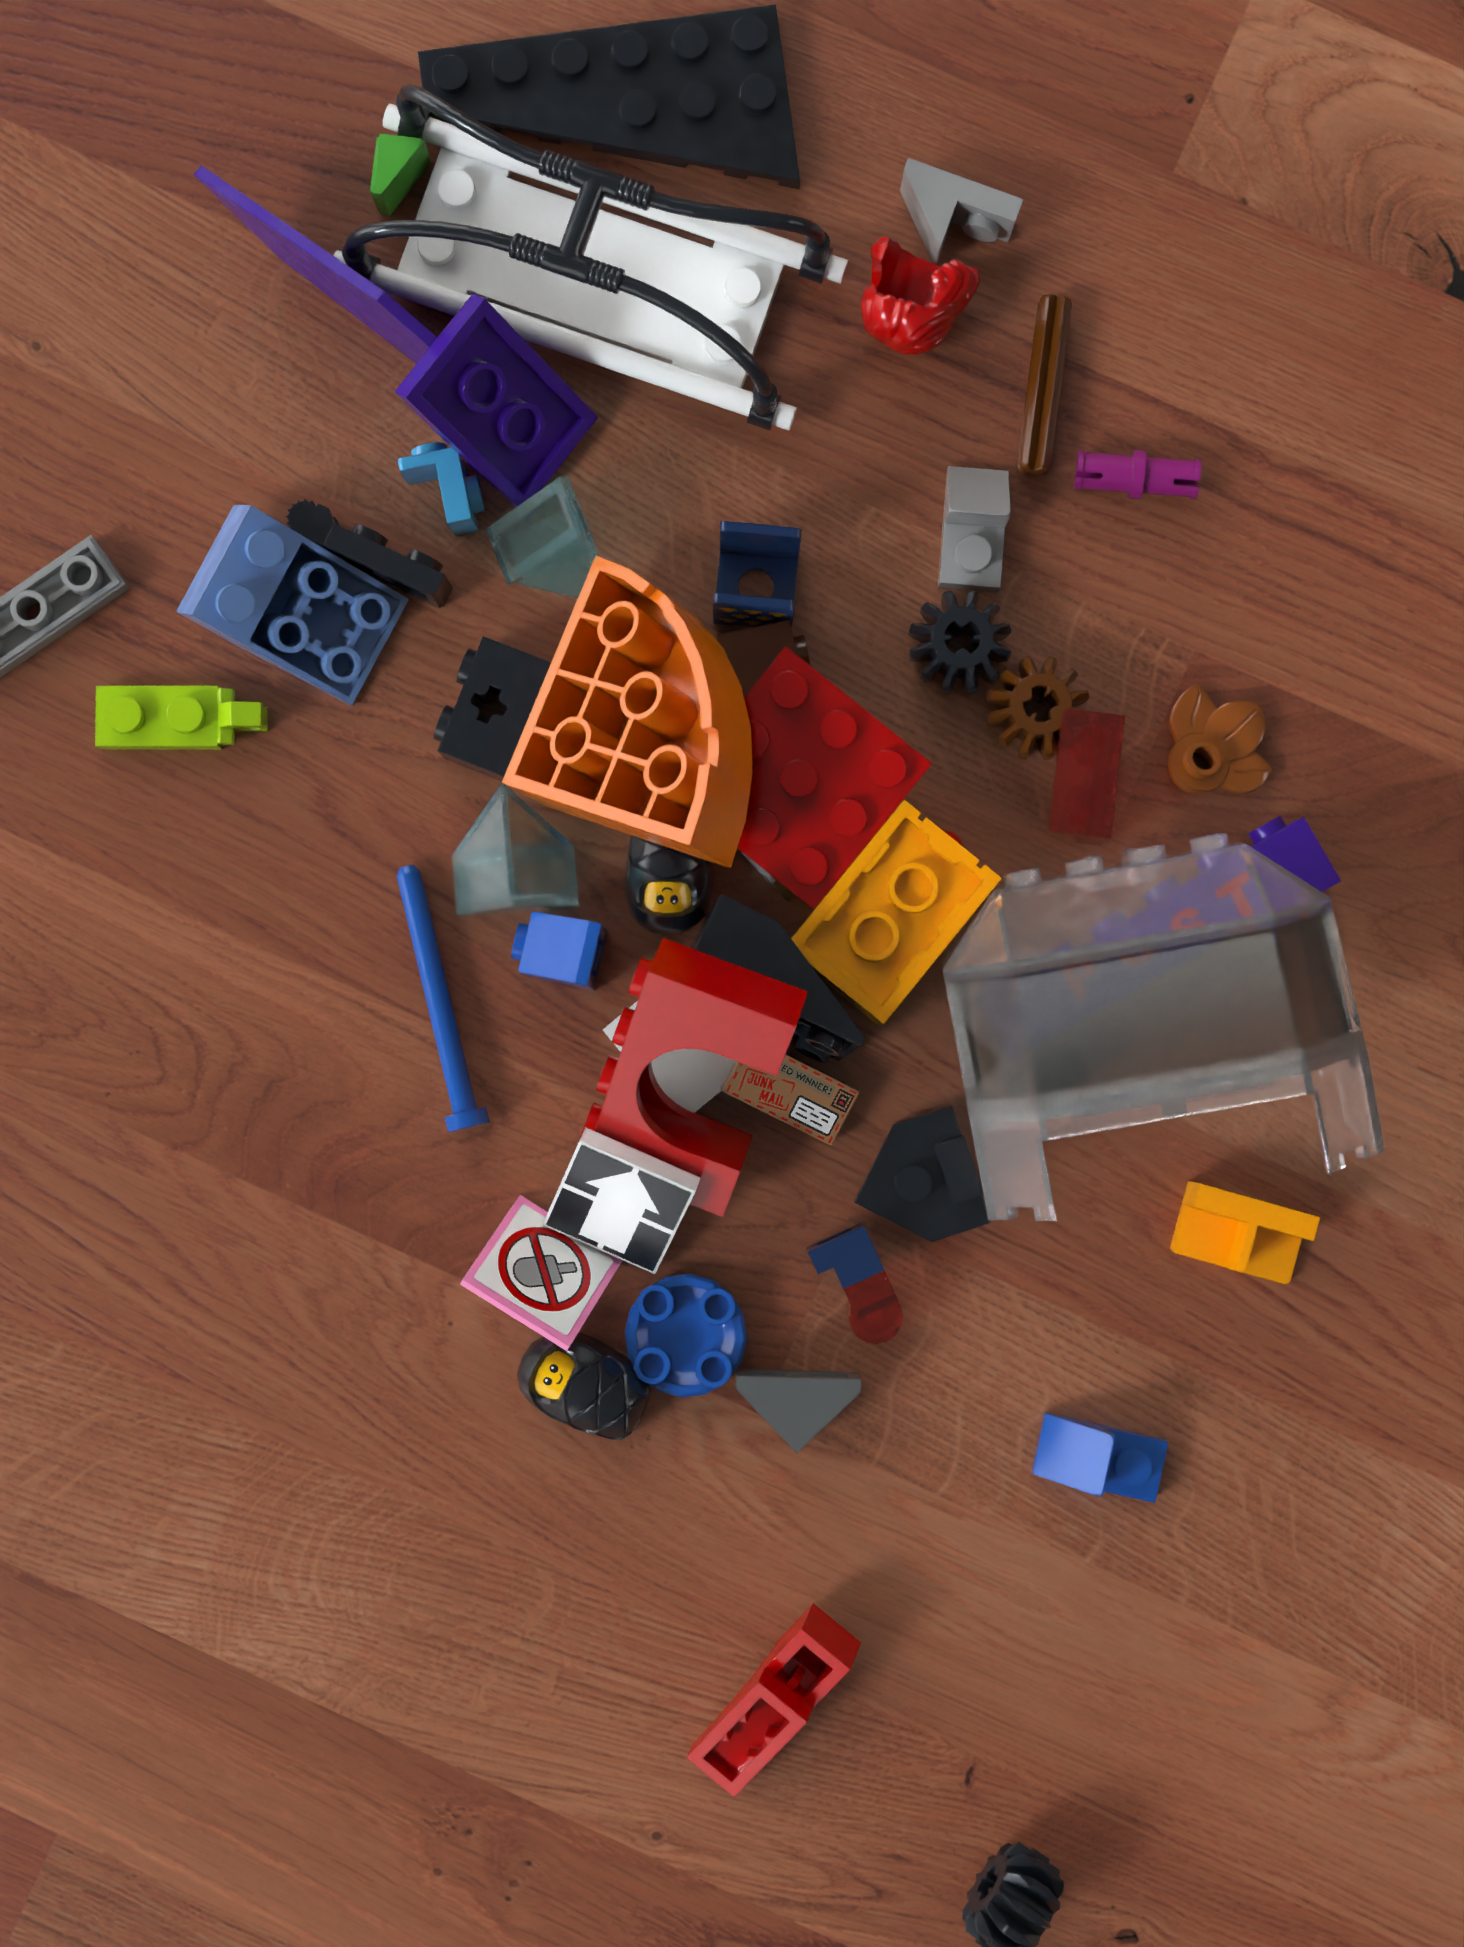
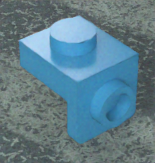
M440 442L427 443L411 450L412 456L398 459L400 473L407 484L412 485L439 480L447 524L455 537L479 532L475 513L485 511L478 475L468 477L464 459L452 447L447 448V444Z

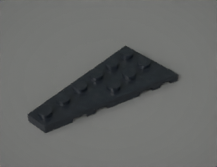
M776 4L417 51L422 88L498 133L502 129L536 135L539 141L561 145V140L590 145L593 151L683 168L691 164L723 170L726 176L746 179L747 175L779 181V186L800 188V176ZM433 113V118L449 123Z

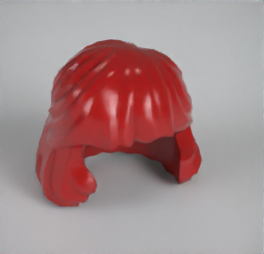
M881 237L870 248L872 258L871 285L864 288L861 300L864 328L870 336L900 354L919 355L937 347L946 338L956 318L976 293L981 281L979 270L965 265L958 259H952L950 263H945L939 267L935 263H929L925 259L916 257L909 251L902 249L897 241Z

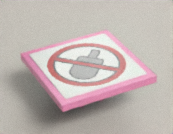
M519 1195L462 1279L460 1285L567 1351L623 1260L543 1226L548 1212L522 1195Z

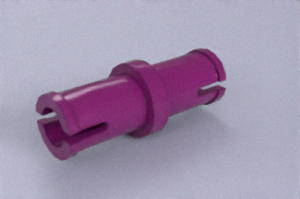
M1078 450L1074 490L1090 489L1128 492L1129 499H1141L1142 494L1182 496L1197 499L1199 492L1197 481H1200L1201 459L1182 460L1147 457L1144 450H1133L1132 456L1089 453Z

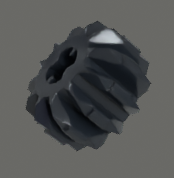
M952 591L944 592L941 597L943 612L934 604L926 602L921 607L920 613L927 624L912 623L908 635L914 640L923 643L910 649L908 653L909 660L911 662L930 661L922 671L920 679L927 683L938 672L945 675L941 685V692L947 695L951 694L957 678H961L963 688L968 695L974 694L978 690L977 674L985 681L994 683L1000 673L993 662H1007L1011 656L1009 648L996 643L1010 635V625L1005 623L991 625L990 622L995 618L1000 607L993 602L987 605L982 613L975 609L978 602V593L975 591L968 592L963 607L958 606L956 596ZM949 632L957 638L965 632L972 639L968 650L974 652L970 654L966 649L962 648L954 654L947 647L951 636L945 634Z
M1020 1842L1015 1845L1007 1843L1000 1847L997 1855L988 1857L986 1866L982 1872L976 1874L977 1880L974 1886L967 1892V1899L969 1901L964 1907L962 1919L966 1922V1932L976 1938L977 1944L982 1947L1038 1946L1041 1935L1046 1929L1051 1928L1050 1921L1053 1915L1060 1909L1058 1899L1064 1889V1881L1060 1878V1870L1049 1863V1858L1034 1848L1030 1850Z

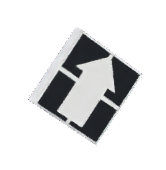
M585 1127L543 1222V1226L655 1274L696 1192L700 1177Z

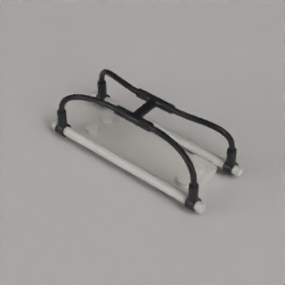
M407 84L401 87L396 97V105L390 103L385 110L383 127L398 132V136L420 138L425 143L441 147L416 219L384 221L362 226L349 234L342 247V251L337 250L333 255L388 294L453 316L456 315L473 293L485 298L515 331L528 342L747 416V423L769 431L772 429V426H776L790 431L797 407L781 402L782 396L778 395L776 386L771 382L763 367L754 358V354L775 297L784 265L799 269L800 277L822 284L824 278L840 284L843 280L848 260L832 254L833 248L830 247V238L818 224L808 219L788 214L702 203L655 191L653 185L630 179L627 176L624 177L621 174L551 152L550 150H545L542 153L526 147L483 125L419 86ZM433 113L449 123L433 118ZM511 171L578 194L577 199L574 201L510 179ZM602 202L714 240L713 248L600 210ZM751 226L799 233L807 237L806 244L803 245ZM409 237L397 270L381 265V259L368 254L364 244L382 238ZM747 374L755 384L753 392L742 389Z

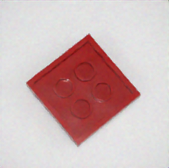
M785 646L744 698L751 725L753 774L746 822L737 848L815 910L932 763Z

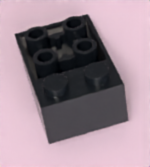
M721 894L706 915L691 948L808 991L792 1036L793 1039L797 1040L795 1049L803 1055L822 1063H828L830 1058L839 1061L861 1047L865 1037L781 924Z

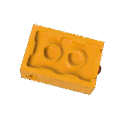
M903 800L791 938L819 977L878 1026L883 1025L1002 879L988 866L983 865L981 868L976 866L980 860L963 847L960 838L955 833L940 829L927 817L923 822L919 820L918 817L921 812L906 800Z

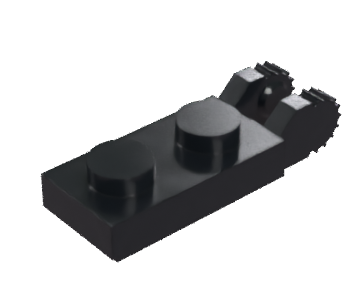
M304 499V501L300 502L298 500L296 504L292 503L291 509H288L289 514L286 518L288 519V526L291 527L290 529L369 576L438 608L444 607L453 587L445 574L440 573L443 565L439 561L414 549H410L407 556L386 548L387 538L363 525L355 524L352 531H349L339 525L338 520L333 517L329 508L321 504L315 505L313 501L308 502Z

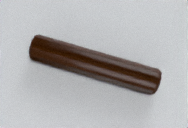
M1043 295L1037 308L1017 460L1018 471L1029 475H1046L1052 462L1072 309L1071 299L1061 295Z

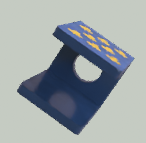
M721 521L716 593L713 595V624L757 627L790 620L792 629L802 529ZM749 571H763L773 581V593L770 598L741 595L738 588L740 579Z

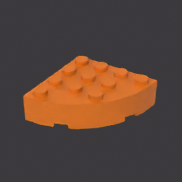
M595 556L502 780V784L543 806L731 868L746 822L753 774L751 725L741 684L724 648L698 617L631 569Z

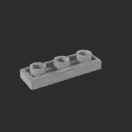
M92 535L0 597V678L130 589L97 539ZM40 603L41 610L39 615L33 620H27L28 609L32 605Z

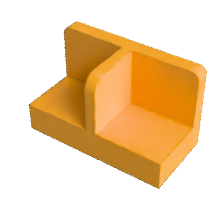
M1188 1181L1170 1249L1173 1253L1225 1267L1240 1273L1288 1284L1291 1281L1301 1240L1303 1238L1314 1241L1320 1217Z

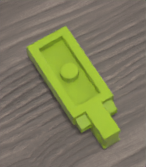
M96 686L95 746L99 749L222 750V745H235V732H268V707H264L262 702L235 701L234 689L220 688L219 686Z

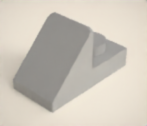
M911 158L907 159L900 187L902 198L925 248L935 264L938 262L952 223L962 226L964 233L974 239L983 242H994L996 239L1008 243L1023 202L1022 198Z
M948 466L938 588L998 593L1001 585L1005 527L1010 519L1011 512L1008 471Z

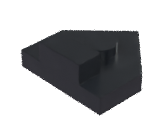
M947 1106L892 1124L853 1202L931 1242L990 1223L983 1202V1192L965 1137L961 1135L953 1107Z

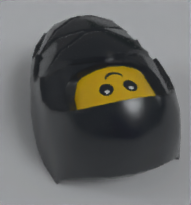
M630 835L625 884L631 916L643 928L654 934L675 935L692 929L707 915L713 886L712 862Z
M578 1332L567 1351L547 1338L540 1337L529 1346L523 1355L517 1372L520 1391L536 1409L574 1429L613 1440H622L632 1433L644 1414L651 1394V1385L644 1383L637 1377L634 1366L628 1357L605 1343Z

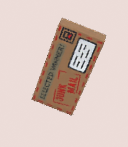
M787 1053L777 1076L735 1061L720 1088L724 1093L830 1146L834 1142L859 1094L856 1088Z

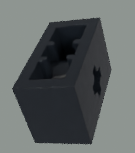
M483 636L478 650L475 651L469 648L461 662L456 682L463 685L455 708L446 705L437 722L434 739L441 742L437 750L441 756L448 761L502 781L551 662ZM497 695L506 712L503 716L492 715L487 724L485 723V717L478 707L481 702L491 704Z

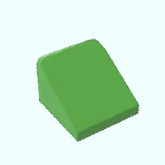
M380 134L377 137L370 193L380 215L390 216L428 168L431 159L423 139Z

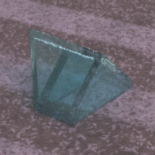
M568 476L558 477L486 529L508 585L517 583L578 598L594 558L599 556Z
M502 782L452 854L456 915L467 916L579 906L574 845Z

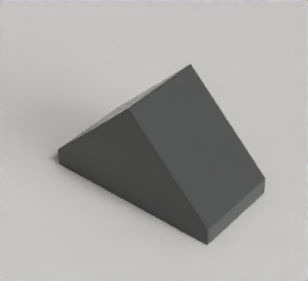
M736 1369V1389L789 1446L798 1453L861 1393V1377L858 1372Z

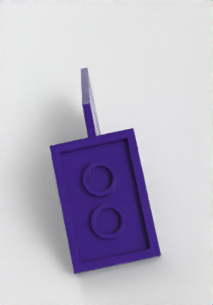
M202 165L194 173V176L276 256L416 363L395 390V393L513 507L524 512L595 423L598 416L485 298L472 293L441 334L436 337L384 290Z

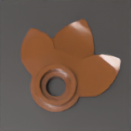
M1199 685L1188 688L1177 699L1168 718V726L1175 741L1168 755V772L1172 782L1179 789L1188 793L1206 794L1219 787L1241 795L1257 790L1269 779L1273 773L1272 768L1262 756L1254 752L1262 741L1266 730V719L1261 706L1250 701L1239 700L1225 703L1217 709L1208 694ZM1193 754L1200 756L1206 762L1207 770L1196 766L1193 761Z

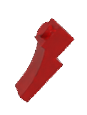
M812 1603L777 1640L774 1648L718 1717L692 1744L686 1758L730 1795L735 1797L808 1722L813 1708L851 1670L861 1642Z

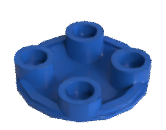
M690 1273L664 1277L645 1288L630 1308L624 1332L627 1355L634 1366L637 1377L644 1383L650 1384L659 1392L681 1398L705 1395L724 1385L742 1362L747 1342L744 1314L733 1295L713 1279Z

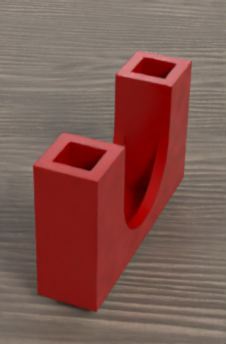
M663 938L653 961L641 957L628 994L639 997L635 1010L625 1007L621 1014L612 1043L622 1046L619 1059L609 1055L596 1088V1091L606 1094L603 1106L593 1102L581 1136L585 1127L700 1177L696 1192L689 1205L723 1217L753 1135L695 1114L675 1103L658 1084L653 1073L651 1061L662 1054L674 1050L700 1049L716 1053L777 1076L796 1029L808 991Z

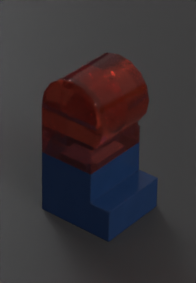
M862 1223L806 1248L817 1274L834 1268L848 1299L846 1310L848 1323L858 1338L867 1343L879 1344L889 1341L897 1334L903 1319L901 1305Z

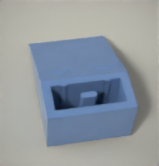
M233 505L176 612L234 645L335 698L353 705L409 599L252 505Z

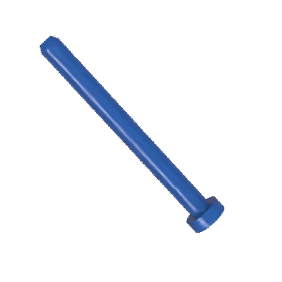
M415 865L401 867L397 873L398 886L453 1115L444 1117L448 1133L490 1123L487 1108L477 1109L421 872Z

